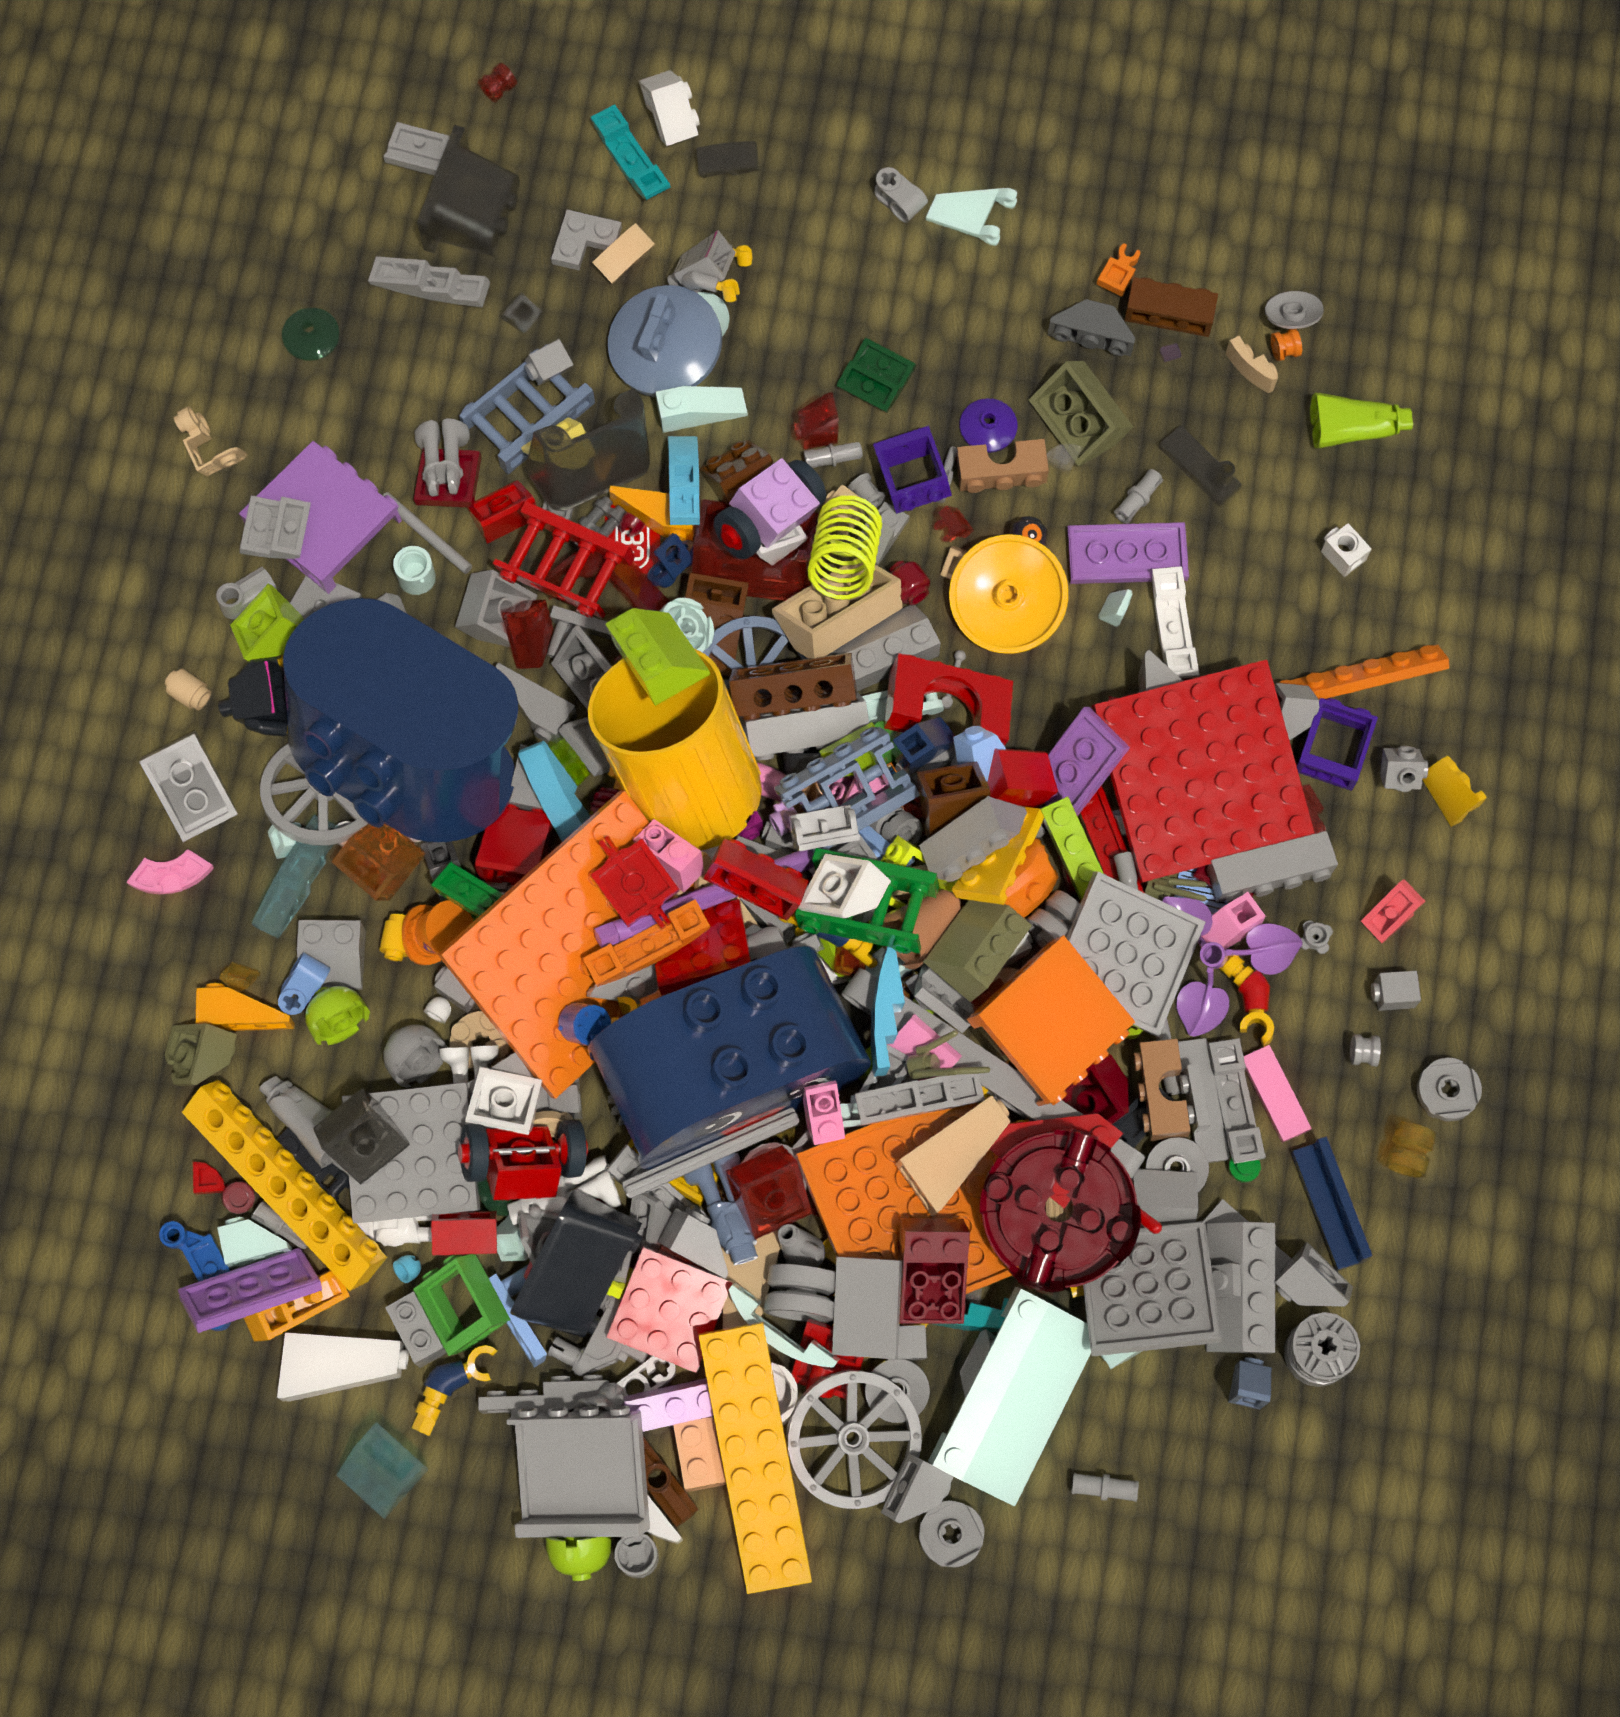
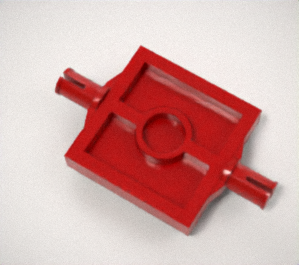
M606 836L604 838L605 842L602 839L598 845L601 846L609 858L601 868L590 875L627 928L641 918L650 915L661 930L666 928L665 924L669 926L672 921L661 907L666 900L679 892L678 886L643 839H640L629 848L618 850L610 836Z

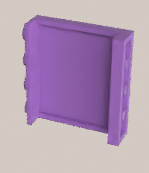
M312 441L257 497L280 501L281 497L311 503L300 558L286 560L329 594L336 587L333 577L392 518L398 523L402 519L397 510L399 505L389 495L383 497L379 494L377 487L369 479L365 478L362 480L359 478L356 470L347 462L343 464L339 462L337 456L329 447H320ZM249 504L239 513L244 524Z

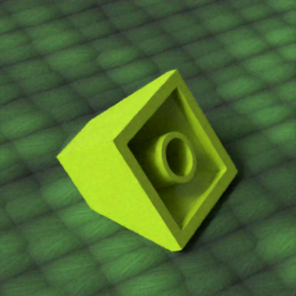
M268 583L230 626L244 659L250 661L252 659L284 655L289 637L304 619Z

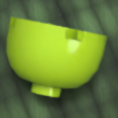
M323 987L315 992L309 1002L305 1013V1023L318 1045H321V1041H326L328 1045H334L346 1040L360 1030L357 1024L362 1018L365 1022L369 1019L370 1010L359 994L348 987Z
M546 1537L549 1561L560 1573L571 1575L573 1581L591 1579V1573L599 1571L608 1562L611 1553V1537Z

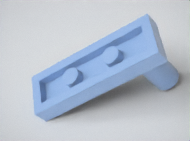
M527 1265L500 1281L497 1274L489 1277V1280L511 1319L506 1323L535 1368L546 1360L547 1353L528 1323L510 1314L514 1305L511 1297L521 1291L526 1281L523 1276L528 1267Z

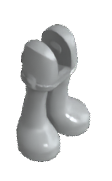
M444 419L442 421L445 460L439 462L438 449L441 433L438 423L433 420L426 421L415 430L416 444L420 449L424 448L425 468L422 473V479L426 482L431 496L439 495V484L448 483L450 494H457L459 490L460 479L463 476V469L459 465V448L465 446L470 438L468 426L461 421L455 419Z

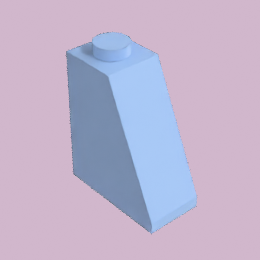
M971 726L965 732L953 737L957 764L977 761L986 781H988L994 749L1006 748L996 734L980 726Z

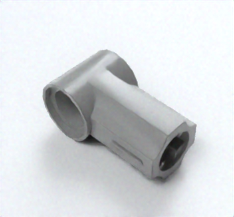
M260 567L236 583H226L218 589L216 598L221 612L226 618L236 619L268 583L277 590L274 581L266 569ZM231 598L238 599V601L233 604H226V601H228Z

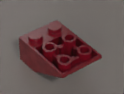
M900 1218L898 1260H902L900 1323L964 1324L970 1232L964 1219Z

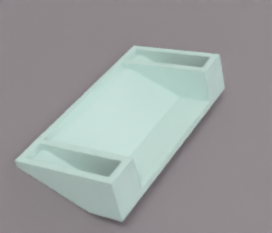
M1015 1287L1001 1315L1005 1319L948 1433L942 1432L928 1460L933 1466L1013 1506L1016 1505L1091 1354L1087 1323L1018 1287Z

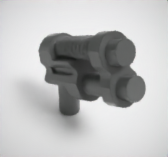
M604 496L602 499L598 498L593 503V510L587 517L582 516L579 524L609 537L614 528L619 526L620 520L626 511L619 505L615 509L611 508L613 502ZM602 516H606L608 520L600 529L595 524ZM573 542L574 549L579 550L578 543Z

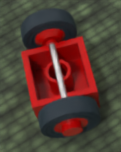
M579 1120L562 1121L558 1128L556 1143H553L548 1126L533 1127L529 1135L497 1128L485 1130L484 1125L467 1124L462 1129L458 1146V1159L461 1163L464 1179L467 1182H481L487 1177L493 1200L556 1197L560 1174L566 1178L582 1176L588 1154V1144L584 1128Z

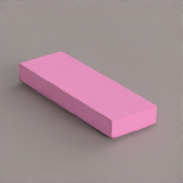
M1270 1045L1245 1055V1070L1281 1142H1286L1310 1131L1312 1128Z

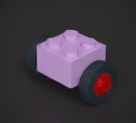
M781 458L740 487L729 503L732 507L725 508L714 518V529L718 539L729 553L742 560L753 556L760 549L761 542L766 548H769L809 519L813 512L825 502L826 490L823 481L818 473L806 462L794 460L787 464Z

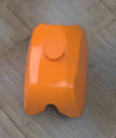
M1037 838L1034 839L1032 845L1026 847L1024 851L1026 854L1023 865L1017 866L1014 872L1017 878L1013 886L1007 887L1005 892L1007 899L1004 904L1009 905L1023 918L1028 916L1049 896L1059 877L1057 871L1048 860L1045 846Z

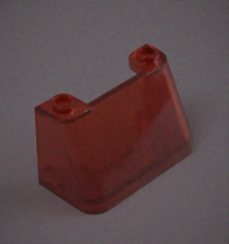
M703 499L700 525L697 526L693 544L692 573L749 583L748 597L786 601L811 586L808 578V566L819 513L813 512L809 519L800 524L808 539L772 566L760 558L757 553L744 560L738 559L729 553L718 539L714 529V518L729 506L720 501Z

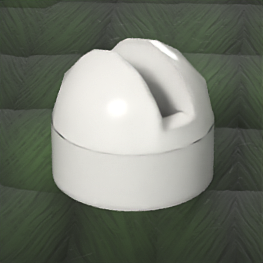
M436 997L427 1004L424 1012L435 1021L445 1024L450 1016L451 1006L445 998Z

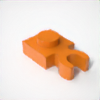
M1125 243L1119 248L1118 260L1110 257L1097 280L1098 286L1121 297L1135 275L1136 269L1132 266L1138 263L1140 257V250H1137L1131 257L1126 256L1124 253L1127 244Z

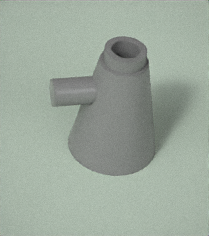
M785 1224L779 1229L778 1238L785 1264L819 1268L825 1257V1247L818 1237L791 1224Z

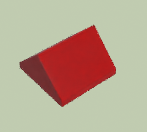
M516 480L474 501V507L467 508L486 544L526 525L527 520L520 511L525 501L536 505L532 494Z
M994 749L987 781L990 788V797L1022 807L1039 808L1058 792L1048 753L1043 751Z

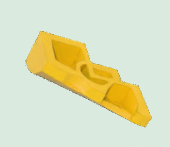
M1449 756L1442 758L1429 767L1427 778L1422 779L1451 827L1462 822L1470 811L1480 807L1487 798L1482 790L1477 793L1471 790L1470 778L1459 770L1456 763Z

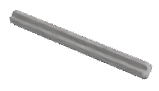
M793 1108L785 1109L622 1182L623 1190L628 1198H634L798 1125V1115Z

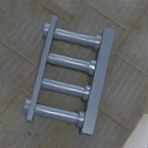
M524 362L475 403L471 402L466 405L459 415L460 421L466 424L469 429L476 425L499 448L498 459L500 467L507 474H510L530 457V455L522 451L521 447L568 417L575 420L595 404L594 392L586 383L579 388H573L561 374L551 379L550 381L566 396L565 400L559 405L552 406L528 382L530 378L525 370L527 363ZM520 389L544 416L537 423L530 424L506 399ZM496 407L521 430V436L514 442H508L486 420L485 416Z

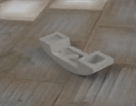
M1240 1038L1209 1043V1053L1222 1120L1232 1160L1235 1164L1265 1159L1259 1127H1256L1245 1077L1246 1065Z
M628 1145L623 1147L606 1168L621 1185L624 1180L643 1173L648 1169L641 1168L638 1161L639 1155ZM669 1183L646 1192L660 1200L672 1214L675 1208L685 1212L686 1208L689 1207L711 1219L697 1205L692 1204ZM710 1220L708 1225L711 1227L712 1221Z

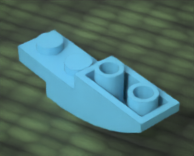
M668 436L670 525H700L697 436Z

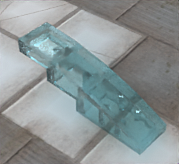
M314 815L305 829L318 831V816ZM328 821V830L340 828ZM296 841L270 885L252 921V926L279 939L311 893L310 885L326 864L325 856L333 845H310Z

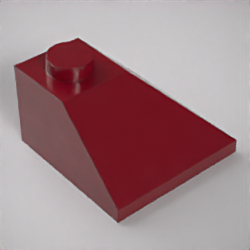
M1108 1054L1100 1063L1096 1065L1092 1063L1086 1069L1088 1075L1076 1085L1071 1084L1065 1089L1067 1095L1062 1101L1083 1115L1098 1113L1113 1125L1129 1113L1128 1079L1113 1056Z

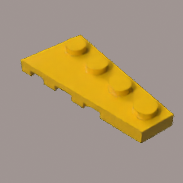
M1025 807L1027 814L1020 833L1009 840L1007 846L996 849L986 856L984 862L972 866L963 873L962 877L952 887L956 898L1004 905L1007 899L1006 889L1013 886L1017 878L1014 872L1018 865H1023L1026 858L1024 851L1027 846L1032 845L1044 820L1040 808Z

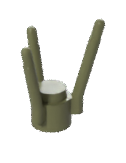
M1165 876L1148 881L1145 894L1160 901H1163V898L1166 896L1171 897L1172 894L1199 901L1207 900L1204 895L1174 888V885L1204 888L1207 886V883L1204 881Z
M956 1030L941 1036L927 1045L916 1047V1054L910 1055L907 1060L908 1073L914 1080L933 1076L989 1073L990 1068H940L939 1058L936 1054H931L929 1051L958 1035Z

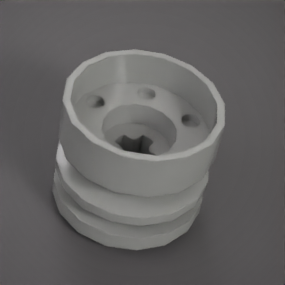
M1326 1312L1310 1315L1292 1329L1285 1341L1284 1347L1286 1365L1293 1376L1306 1385L1316 1387L1331 1385L1353 1370L1360 1354L1359 1338L1349 1321L1337 1314ZM1323 1341L1327 1342V1348L1331 1350L1325 1355L1322 1354V1347L1318 1346Z

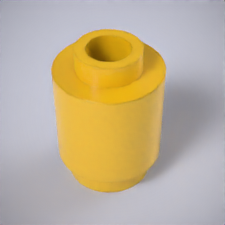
M390 914L389 920L385 921L379 950L385 954L384 957L388 960L402 961L403 957H408L402 942V926L406 915Z

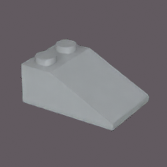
M196 730L140 759L139 762L183 842L238 814Z

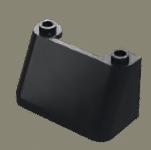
M573 1189L548 1235L510 1314L519 1319L582 1338L585 1337L587 1332L593 1335L601 1319L596 1313L628 1251L635 1253L643 1238L642 1235L638 1234L642 1223Z

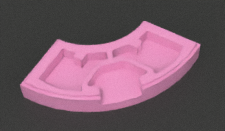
M187 849L181 856L168 862H155L144 858L127 883L131 887L146 893L171 894L196 885L214 867Z

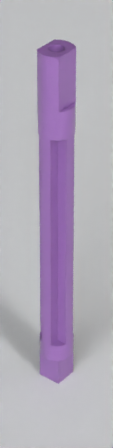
M811 850L796 851L774 860L775 864L784 869L789 867L800 873L814 867V855ZM711 884L666 901L661 908L669 918V912L694 899L698 902L701 910H704L738 896ZM650 915L641 918L627 928L620 918L595 928V938L600 947L603 948L610 943L614 945L627 940L657 923Z

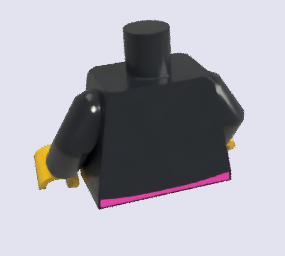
M281 655L280 659H277L276 656L252 659L237 676L230 679L228 683L230 698L221 700L218 703L221 715L224 718L233 716L234 720L243 724L247 730L268 736L285 737L288 734L283 666L284 655Z

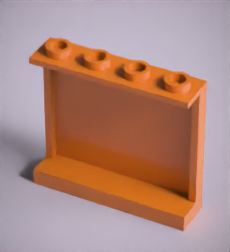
M1064 935L1049 941L966 1019L974 1029L982 1026L1041 1097L1036 1102L1038 1106L1049 1103L1055 1105L1067 1095L1065 1089L1071 1084L1076 1085L1088 1075L1086 1069L1092 1063L1096 1065L1105 1059L1109 1054L1107 1049L1113 1043L1117 1045L1130 1034L1127 1029L1135 1023L1134 1019Z

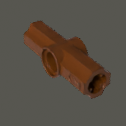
M643 1436L647 1490L677 1528L690 1519L699 1509ZM655 1471H662L667 1475L666 1484L661 1488H654L649 1484L650 1475Z

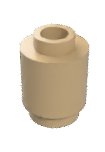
M183 668L178 671H172L165 680V686H167L166 693L189 709L201 710L211 697L212 692L207 688V684Z

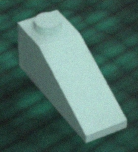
M682 386L656 391L657 409L663 433L748 416L742 388Z

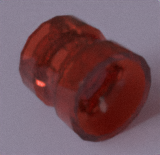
M498 63L493 67L491 74H485L478 80V84L483 93L492 102L496 103L503 97V93L506 90L511 91L517 86V80L506 65Z

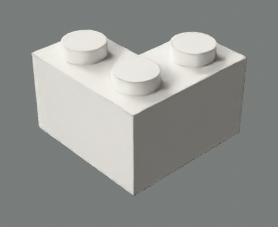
M671 70L639 80L646 107L653 113L660 139L666 146L698 135L696 126L700 125L696 110L691 109L688 99L692 98V94L687 82H683L682 78Z

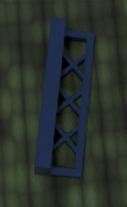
M1327 1136L1317 1139L1312 1145L1292 1151V1158L1335 1270L1340 1271L1366 1262L1372 1257V1253Z

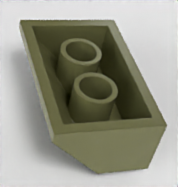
M1066 361L1029 399L1077 466H1082L1114 447L1133 428L1132 424L1084 361Z
M967 900L923 962L971 1002L988 989L1032 925L1009 905Z

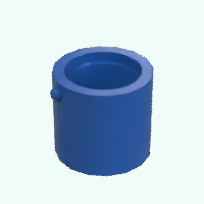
M582 1002L572 1003L561 1012L558 1030L567 1041L589 1046L590 1042L611 1024V1019L608 1012L600 1006Z

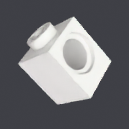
M1349 523L1340 530L1338 527L1332 529L1324 537L1325 543L1321 550L1323 555L1343 577L1364 563L1371 552L1370 546ZM1338 545H1345L1350 551H1342Z

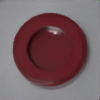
M232 1182L224 1188L221 1200L223 1206L228 1211L241 1214L252 1207L255 1195L253 1189L248 1184Z

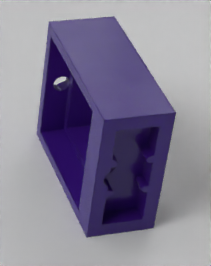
M929 426L873 444L896 514L952 496L948 477ZM930 454L938 478L897 491L889 467Z
M1320 698L1318 713L1314 715L1311 727L1308 728L1296 765L1298 773L1352 791L1358 781L1378 717L1371 715L1368 710L1363 708L1353 709L1344 706L1336 699ZM1321 717L1363 731L1352 767L1309 754Z

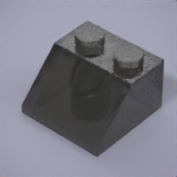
M363 1088L313 1127L321 1149L360 1185L410 1145L384 1108Z

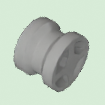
M1353 1034L1350 1045L1351 1064L1368 1063L1370 1066L1377 1067L1381 1052L1380 1037L1372 1035L1370 1038H1363L1360 1034Z

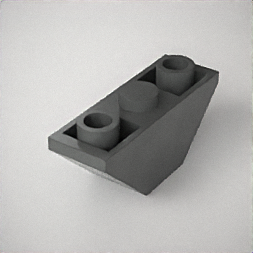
M1086 299L1052 316L1049 324L1048 336L1054 337L1058 341H1071L1089 349L1099 348L1107 350L1116 356L1126 355L1131 357L1135 337L1112 305Z

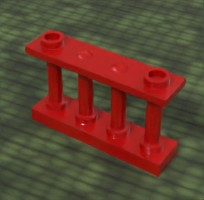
M525 501L520 512L527 520L526 524L528 527L508 564L498 559L494 560L493 565L500 572L499 577L512 584H515L517 580L577 607V612L588 618H592L595 615L604 619L606 613L597 604V601L616 565L619 566L623 563L631 567L636 557L631 548ZM546 529L553 532V539L535 574L531 575L520 570L519 568L538 532ZM571 540L578 543L579 550L560 587L545 581L563 544ZM596 551L604 555L605 562L586 598L572 593L571 590L589 555L594 554Z

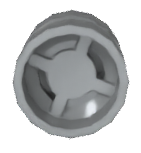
M902 807L869 825L890 844L899 835L916 846L923 832L922 823Z
M648 1535L622 1537L615 1548V1561L617 1566L627 1576L644 1578L656 1569L659 1562V1551L654 1541Z

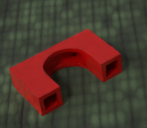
M898 653L890 669L885 729L904 733L917 723H920L924 696L934 692H944L964 702L971 712L973 726H980L996 734L1005 747L1009 740L1012 680L1004 679L997 675L975 672L967 668L963 669L946 665L938 661L934 662L917 658L914 655Z

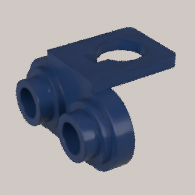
M672 533L654 551L659 561L649 570L647 575L652 585L661 586L662 588L671 586L675 582L676 577L695 562L697 548L691 540L681 541L677 534ZM671 545H674V546L666 553L668 547H670Z

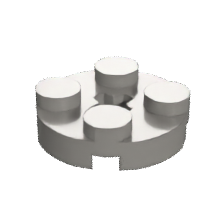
M1441 1058L1434 1061L1421 1073L1417 1083L1418 1099L1427 1115L1443 1121H1457L1465 1118L1475 1109L1482 1094V1086L1477 1073L1463 1064V1061L1456 1058ZM1445 1082H1449L1451 1087L1457 1088V1092H1454L1452 1097H1447V1094L1441 1090L1445 1086Z
M950 1500L943 1501L939 1507L927 1511L920 1524L919 1541L922 1550L931 1561L941 1567L958 1568L970 1563L978 1555L983 1545L984 1526L982 1520L973 1508L963 1503ZM947 1525H950L953 1529L959 1528L961 1533L957 1536V1543L953 1544L951 1540L945 1541L942 1535L946 1533L945 1527Z

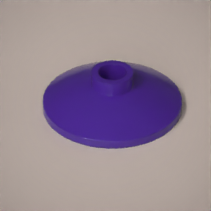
M980 399L971 403L963 411L960 418V432L964 441L969 446L986 444L987 453L1003 450L1012 443L1017 433V418L1013 410L1004 402L996 399ZM984 419H993L994 423L987 424Z

